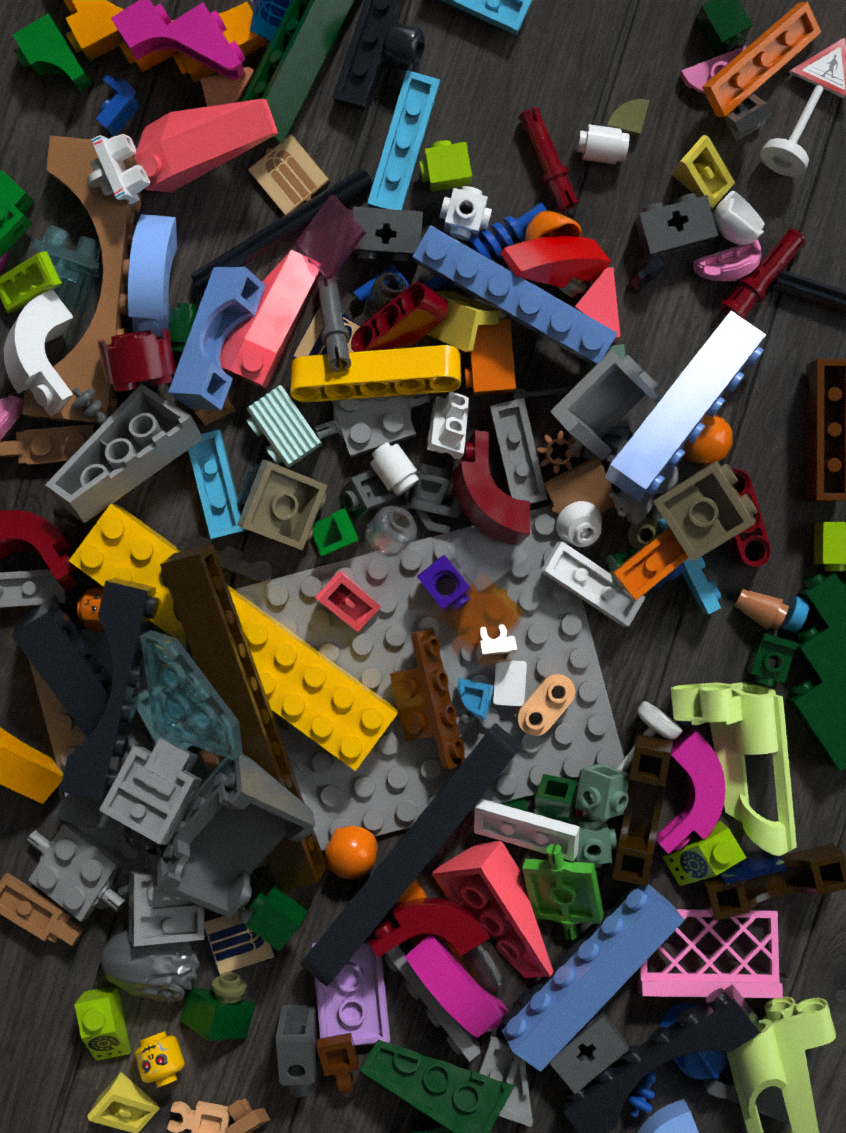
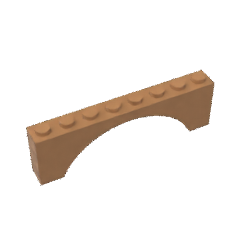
M50 136L46 171L55 180L70 189L88 211L99 237L103 260L101 295L91 324L74 349L64 359L54 365L53 368L70 391L77 387L83 393L88 388H94L96 393L91 400L93 402L100 400L102 402L100 411L110 417L120 407L121 400L116 398L117 391L113 388V384H106L97 340L103 338L107 345L112 343L111 336L127 333V329H123L124 315H128L127 285L129 262L136 225H133L134 214L140 211L141 192L137 193L139 201L128 204L127 199H116L114 193L104 196L101 187H89L86 178L94 172L90 162L99 159L90 139ZM135 155L123 160L126 169L137 165ZM30 389L25 390L22 413L24 416L33 419L98 425L97 419L94 416L90 418L83 416L84 407L77 411L72 410L71 404L77 399L74 394L61 412L50 417L44 407L36 402Z

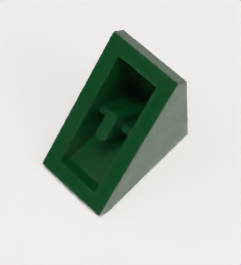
M192 986V990H188L180 1021L208 1041L245 1039L247 1037L256 1003L242 999L236 1003H222L215 999L213 991Z

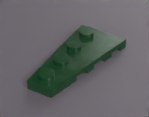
M379 1039L359 1070L360 1073L452 1133H489L515 1087L513 1084L421 1055L420 1053Z

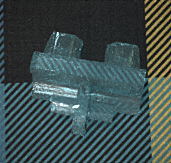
M50 225L42 241L35 239L32 250L37 252L47 251L51 261L57 263L54 267L62 282L57 287L64 288L68 280L75 283L79 282L81 274L71 271V268L99 277L102 267L97 262L101 247L98 241L80 236L76 251L74 252L65 249L70 237L69 233Z

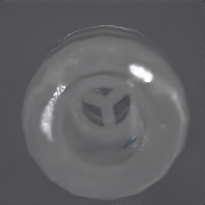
M389 505L382 508L370 521L365 534L367 542L375 552L385 557H395L400 555L415 539L417 527L412 515L406 509Z

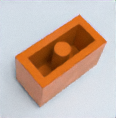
M500 319L498 324L478 325L473 351H463V353H469L470 366L464 367L466 388L472 387L473 396L514 393L516 383L510 319Z

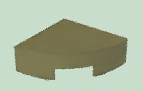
M636 99L622 104L613 112L606 127L618 128L622 130V133L639 137L650 100Z

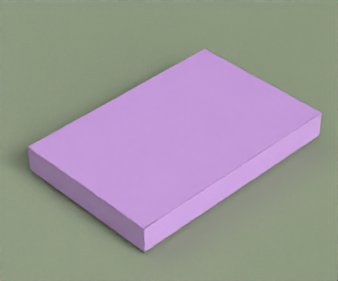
M367 938L327 987L315 978L320 1038L352 1033L355 1046L372 1045L378 1039L390 1043L383 957L381 955L377 958L370 946L369 938Z

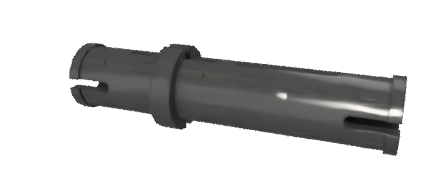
M326 275L328 286L325 287L324 278L320 276L316 281V287L318 289L324 327L321 333L322 341L327 346L329 368L332 371L341 372L339 359L342 360L344 371L350 368L351 359L347 345L350 336L347 327L344 326L338 279L333 275Z

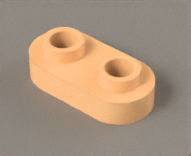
M559 673L545 677L518 710L517 721L520 728L532 736L546 733L574 700L575 686L567 676ZM555 686H562L564 688L562 697L554 698L552 696V689ZM534 712H538L542 716L541 722L536 725L529 722V716Z

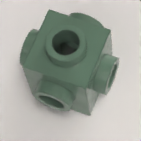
M605 764L582 768L581 777L576 787L577 798L575 808L588 813V818L599 822H606L609 818L623 815L628 804L627 791L630 774Z
M587 815L572 817L571 824L580 827L578 853L575 861L594 863L595 868L605 863H612L611 850L617 849L614 828H608L606 822L594 821L588 818Z

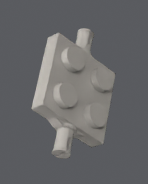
M428 394L335 400L332 401L334 420L317 425L315 429L319 440L339 433L346 442L350 457L353 458L374 451L387 442L391 445L415 437L416 433L411 421V408L430 402Z
M70 823L63 824L51 842L38 833L37 830L30 834V838L26 842L42 853L39 864L29 878V881L80 922L86 920L96 904L101 901L115 910L116 913L123 908L126 900L111 890L113 878L122 865V862Z

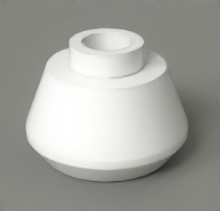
M586 501L569 504L560 512L556 521V530L559 537L570 545L579 547L589 546L597 541L601 534V513L595 505Z

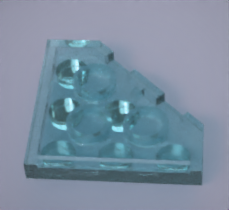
M152 630L141 635L154 731L231 760L243 754L239 721L178 639Z

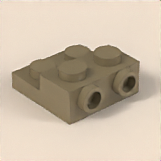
M263 459L237 525L303 550L305 543L310 540L313 534V522L317 512L325 503V492L328 485Z
M718 461L713 462L653 501L691 562L751 527L756 522L753 515L758 511L747 494L740 497L733 484L737 483L738 480L727 463L720 466Z

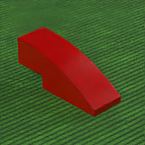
M580 236L538 238L505 247L500 253L517 277L565 288L572 277L595 283L611 263V260L594 239Z

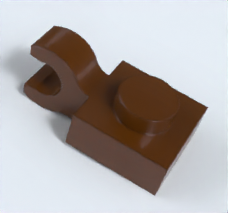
M352 1033L317 1039V1050L324 1076L335 1075L340 1094L354 1092L352 1080H354L353 1071L359 1070V1060Z

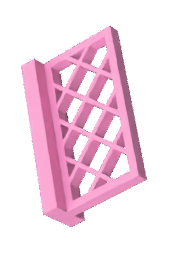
M676 909L684 920L687 917H695L704 928L691 941L677 928L675 932L687 943L684 949L673 959L660 946L658 949L670 963L661 972H647L646 960L639 968V978H637V992L642 996L708 997L714 990L718 988L726 989L733 984L743 998H783L782 983L779 982L778 911L751 910L750 913L730 917L739 928L724 941L712 929L718 921L712 919L707 924L701 918L712 917L707 909ZM736 918L747 919L741 924ZM756 918H768L769 933L759 942L746 928ZM708 931L722 944L709 959L695 946ZM742 932L756 945L744 959L730 947L731 943ZM768 941H769V951L764 947V946L767 944ZM691 949L705 962L695 973H687L678 964ZM725 950L739 962L730 973H721L712 964ZM760 950L769 958L770 974H756L747 965ZM675 966L681 973H671L669 971ZM710 967L715 973H704V971ZM744 967L750 974H742L739 972Z

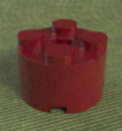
M160 329L161 336L151 334V330L111 336L112 343L107 345L103 338L97 340L106 384H113L115 391H126L137 388L136 382L148 380L151 382V385L172 382L171 374L176 372L169 329Z

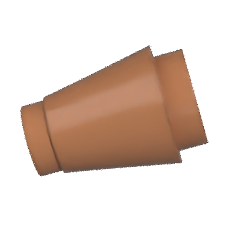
M742 589L734 605L735 608L766 630L772 628L776 631L779 630L789 609L788 605L782 603L783 599Z

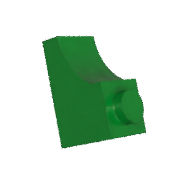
M49 14L44 15L12 35L19 46L14 52L25 69L32 67L39 77L45 73L64 76L72 81L80 92L92 85Z

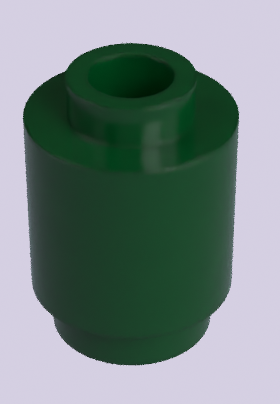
M177 303V308H172L169 311L168 329L174 354L182 355L198 312L197 305Z

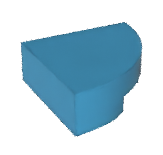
M458 678V693L464 706L476 717L487 720L494 686Z

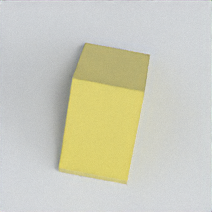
M703 135L672 173L687 189L695 193L696 197L708 195L712 209L735 184L710 138L706 135Z
M120 1072L98 1097L87 1117L91 1122L131 1133H139L160 1108L154 1100Z

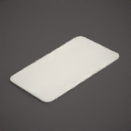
M512 660L496 663L494 704L523 706L527 663L525 661Z

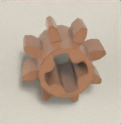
M559 431L557 439L554 440L546 434L543 439L547 446L536 449V452L543 454L545 459L541 462L540 467H544L547 464L553 466V475L558 473L559 467L562 465L566 470L572 469L569 460L580 457V453L573 452L572 445L576 442V439L574 438L570 441L563 439V431ZM551 445H554L556 448L561 446L565 448L566 451L562 455L565 459L564 461L560 458L553 460L550 457V454L553 452Z

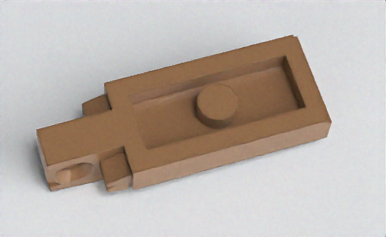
M88 424L17 432L16 441L0 442V456L4 458L18 456V464L30 466L65 463L96 432V426Z
M6 873L0 881V914L43 941L48 939L56 942L60 938L71 946L78 941L84 929L72 920H69L72 914L55 901L11 874Z

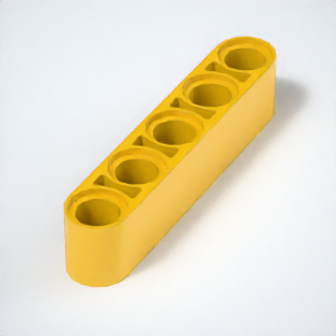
M450 345L350 352L351 366L344 371L342 360L339 359L341 372L332 371L329 368L328 354L297 357L291 362L290 396L300 402L442 393L457 390L461 386V352L456 347Z

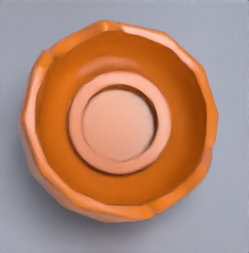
M707 414L701 422L705 425V428L696 441L691 443L687 440L681 448L685 451L683 458L688 462L699 465H710L715 461L719 462L727 457L733 445V431L729 423L725 422V419L718 415L712 418Z
M347 826L336 829L325 848L324 858L327 869L336 876L349 880L366 876L375 865L378 843L375 836L365 828Z

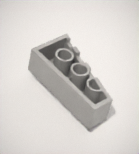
M140 384L45 486L62 508L83 523H86L110 504H113L200 442L203 437L191 415L143 384Z

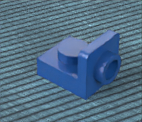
M107 74L103 81L115 96L113 99H107L101 105L96 120L108 134L114 137L118 135L140 109V105L134 97L136 91L121 77L118 81H115Z

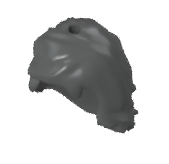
M126 929L114 935L101 951L102 969L108 981L130 995L152 999L157 1003L182 1000L185 990H192L191 981L196 980L198 977L196 969L199 967V959L196 952L192 951L188 941L134 947L129 941V929Z

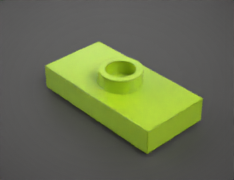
M47 251L35 254L0 277V299L7 314L20 310L37 296L53 290L62 284Z

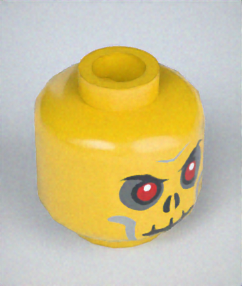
M166 1031L139 1041L140 1047L135 1050L134 1057L142 1081L145 1083L155 1081L157 1088L176 1081L175 1073L182 1070L185 1065L178 1039L173 1035L167 1036Z

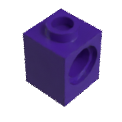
M445 555L441 556L417 575V578L445 612L450 609L456 612L470 601L468 595L473 590ZM445 578L456 580V589L450 595H441L438 591L440 581Z

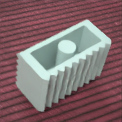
M281 385L247 408L251 417L246 421L258 437L264 433L271 444L266 449L277 465L284 462L290 468L323 445Z

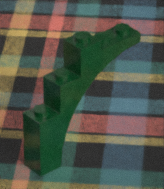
M820 571L807 578L803 582L805 587L798 591L800 597L808 601L809 611L819 624L818 628L816 625H813L797 635L799 640L796 642L798 647L795 650L814 680L806 679L796 684L791 689L793 694L788 696L786 700L829 765L841 772L846 768V571L840 573L841 580L836 573H825L823 575Z

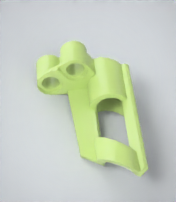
M714 682L671 687L674 722L692 721V725L710 722L714 750L721 763L725 778V813L742 822L747 836L756 845L772 855L781 856L797 848L783 696L776 695V691L770 687L748 682L733 684ZM772 753L779 821L767 820L750 807L745 755Z
M790 997L773 998L764 1005L766 1016L759 1020L761 1033L732 1052H726L747 1132L763 1133L756 1099L765 1088L776 1086L782 1090L791 1129L786 1133H819L805 1050L826 1045L836 1038L828 1003L821 998L806 999L799 1004H796L795 1000Z

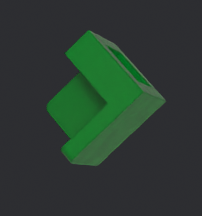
M346 508L313 523L312 535L319 549L320 557L360 541Z

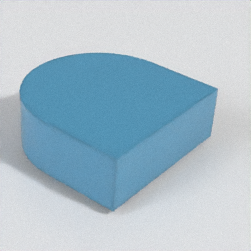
M791 596L788 603V612L780 628L795 633L801 629L806 620L809 603L805 599Z

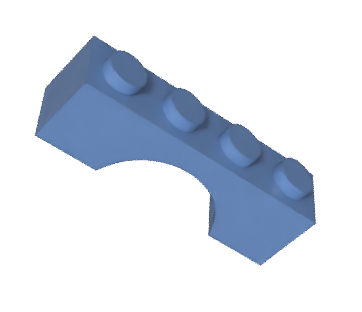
M214 267L168 391L169 394L190 409L222 411L233 380L223 371L220 357L223 344L237 325L255 316L266 286L246 267Z

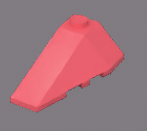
M266 99L174 111L144 127L134 157L136 163L146 171L150 180V184L145 188L146 190L172 193L278 134Z
M291 250L262 281L266 286L255 316L237 325L223 344L220 357L223 371L265 390L268 389L321 272L322 263Z
M501 840L475 844L432 872L433 877L448 900L460 906L462 905L479 920L485 930L497 941L496 949L524 978L551 977L554 971L519 867Z

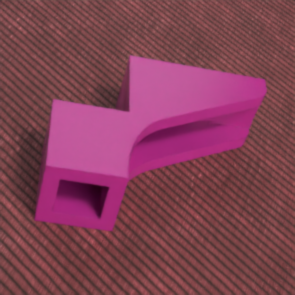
M138 0L111 18L137 61L155 51L175 50L231 80H238L246 75L242 66V62L246 60L243 52L235 40L229 44L223 35L227 28L216 10L210 13L203 2L174 21H171L161 3L154 6L151 0Z

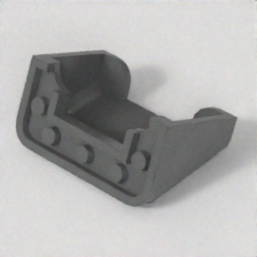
M234 750L225 757L199 787L171 842L167 845L157 844L158 888L231 918L240 907L248 903L251 897L252 889L250 887L249 875L285 835L294 842H300L302 839L307 838L315 827L313 812L250 757Z

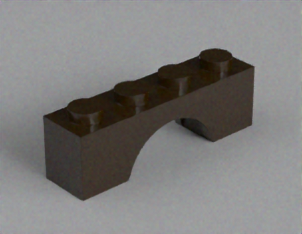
M638 734L629 778L628 804L625 808L612 878L614 880L648 886L673 746L672 740Z
M831 843L727 869L717 876L700 880L706 909L713 919L718 921L750 913L756 904L776 896L795 893L819 896L846 889L845 853Z

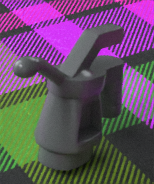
M420 463L419 469L415 473L419 481L413 486V498H411L410 503L393 508H386L385 506L376 508L377 513L383 512V514L388 515L414 508L428 530L444 534H450L451 526L432 522L427 513L432 512L459 519L463 510L456 496L450 507L441 505L451 484L449 479L451 470Z

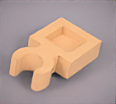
M177 1101L173 1103L171 1112L181 1114L183 1120H170L167 1129L174 1133L182 1132L185 1129L192 1130L191 1133H226L225 1129L229 1126L231 1115L228 1111V1106L198 1101L196 1110H191L186 1103Z

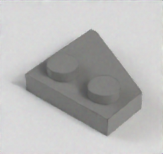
M490 1035L478 1073L515 1085L499 1116L532 1127L533 1118L525 1060L512 1052L507 1041Z

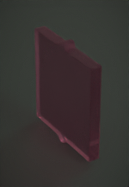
M332 194L296 241L309 257L308 262L315 265L327 279L333 277L367 233L353 217L354 212L346 209L339 199Z

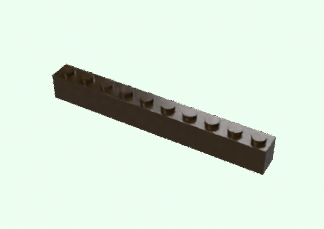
M213 543L172 554L160 564L161 578L163 584L169 588L174 602L173 610L175 617L181 622L184 629L186 647L196 662L198 680L208 695L210 713L220 728L224 750L227 753L235 750L250 757L304 803ZM314 829L307 838L302 839L300 842L289 840L285 835L266 856L268 872L275 879L276 885L280 890L317 884L327 867Z

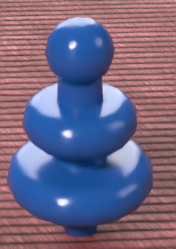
M653 1071L644 1077L642 1085L637 1084L634 1090L638 1093L637 1096L629 1094L626 1100L627 1103L634 1106L631 1115L635 1117L638 1116L640 1110L646 1113H650L653 1110L652 1105L646 1102L647 1098L653 1099L655 1096L654 1091L650 1089L657 1079Z

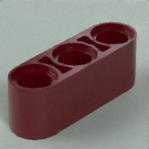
M420 282L414 283L355 331L351 340V348L354 352L410 348L445 319L449 309L448 302Z
M735 468L732 471L739 482L738 494L740 497L747 494L758 512L753 515L756 520L754 525L729 539L730 547L736 562L746 567L762 566L770 559L771 545L751 479L744 470ZM749 542H754L759 548L758 557L753 561H750L745 555V547Z

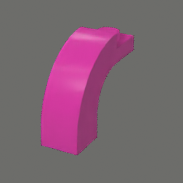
M691 727L672 746L671 757L681 766L687 776L689 795L685 806L679 814L657 833L656 841L668 854L672 850L678 851L682 849L691 839L689 834L692 831H695L704 840L717 824L725 801V778L721 763L708 742Z
M429 934L404 956L417 976L443 1008L475 1037L478 1038L485 1032L497 1028L502 1022V1017L509 1012L501 1000L486 992L468 974L447 944L435 935Z

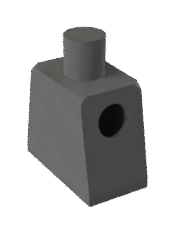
M316 1004L281 1007L276 1033L279 1083L283 1086L290 1085V1094L294 1097L308 1095L311 1092L310 1085L315 1083L318 1065Z

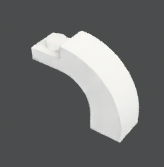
M54 290L37 296L24 307L9 331L4 345L5 368L13 387L18 394L30 389L36 402L44 407L50 417L61 412L73 395L52 367L45 353L44 344L63 335L74 318Z

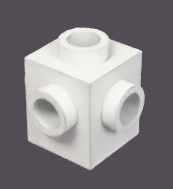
M462 186V189L453 188L451 198L444 197L440 212V218L445 219L444 231L449 232L450 236L460 240H469L471 235H475L478 238L480 228L487 230L492 209L486 208L488 197L483 196L482 191L474 187ZM462 207L473 211L466 215L461 213L459 208Z

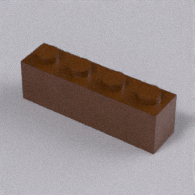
M816 359L806 364V502H845L846 359Z

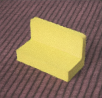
M434 291L447 300L449 309L445 319L427 335L465 352H471L474 348L478 325L498 324L500 310L454 291Z

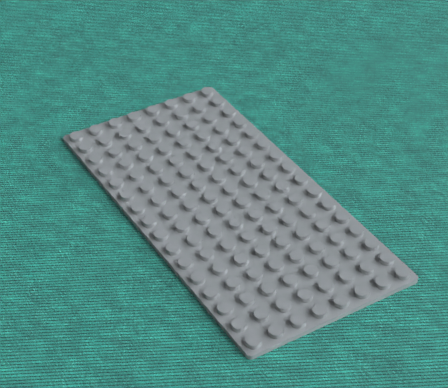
M550 506L530 511V535L519 546L498 541L485 534L476 526L452 531L450 534L425 538L234 589L395 708H397L390 673L418 667L411 634L427 628H434L435 635L440 642V656L443 669L449 680L448 690L451 702L457 713L456 723L460 739L464 743L465 759L494 723L498 724L522 744L517 754L480 799L499 804L537 794L543 774L575 780L578 783L581 768L605 764L617 769L624 760L583 601L540 572L556 543L564 542L556 530L558 515L551 510ZM443 555L448 558L473 590L468 595L470 601L456 612H453L452 609L445 612L417 578V575ZM338 571H343L381 606L359 632L315 598ZM452 578L441 580L438 585L439 593L441 595L452 594L456 589V580ZM150 620L148 626L150 632L157 631L159 633L158 639L155 640L156 643L164 641L168 647L159 653L162 661L158 663L155 662L153 656L145 659L141 658L139 667L144 669L143 678L139 688H134L132 698L196 664L193 655L188 652L187 647ZM503 624L507 630L506 637H515L517 651L512 660L525 661L527 663L524 702L548 675L555 673L563 674L573 682L575 686L574 700L546 733L539 736L525 733L517 721V713L521 706L496 705L493 703V698L490 702L487 720L474 716L473 723L470 726H463L460 723V716L463 713H469V711L464 706L458 693V678L493 686L495 682L496 663L480 666L477 664L475 652L479 645L478 635L481 627H486L488 637L496 639L498 638L497 628ZM87 628L79 630L101 666H104L113 677L112 655L106 632L91 631ZM29 660L57 766L64 774L67 756L78 749L87 740V736ZM555 686L552 689V696L554 698L563 696L564 688L562 686ZM137 708L131 726L125 729L124 736L128 737V746L124 757H119L117 771L121 770L133 745L144 747L151 752L156 745ZM272 710L304 803L313 812L315 820L314 831L321 851L325 850L326 844L331 840L333 832L338 828L356 826L365 828L374 836L411 827L460 766L458 765L450 770L442 769L435 737L405 741L398 712L357 770L354 771ZM534 712L529 716L531 724L536 725L541 722L542 716L540 713ZM206 739L187 748L188 751L198 755L190 773L203 780L200 786L212 774V771H209L200 759V748ZM123 824L97 829L76 826L122 862L113 878L111 890L117 893L119 887L126 884L123 876L129 873V869L145 868V851L139 852L137 848L132 849L128 845L122 833L126 829ZM157 844L151 847L150 849L157 848ZM267 857L256 868L268 865ZM129 894L120 897L127 900ZM101 901L95 907L103 909L109 906Z

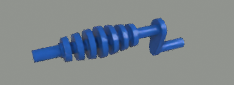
M540 203L518 219L508 216L503 219L505 228L501 223L496 222L491 225L494 235L488 229H482L479 231L481 241L475 235H471L467 243L474 251L492 260L491 254L497 262H500L503 259L500 254L502 251L501 247L504 249L514 245L512 239L517 243H521L524 240V233L528 224L538 213L547 210ZM392 263L382 273L355 290L354 294L359 302L363 303L393 281L397 283L402 292L410 285ZM437 275L423 283L433 291H437L443 286H447L450 290L456 287Z

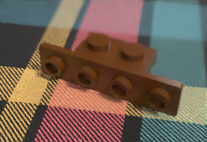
M427 628L411 634L418 667L390 673V678L405 741L435 737L442 769L450 770L464 763L465 747L459 736L456 723L457 713L451 702L448 690L449 680L442 665L440 642L435 635L434 628Z

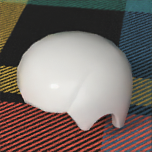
M731 191L716 207L715 223L718 231L726 240L737 245L752 244L764 233L761 230L765 225L764 221L737 192Z

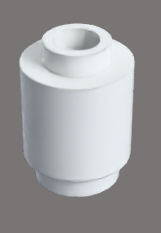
M588 124L586 131L580 130L577 152H582V160L614 165L617 161L625 162L629 146V134L622 133V130L618 128Z
M387 442L371 454L374 457L370 462L371 467L389 491L393 490L397 496L410 489L419 481L415 474L417 469L399 444L391 446Z

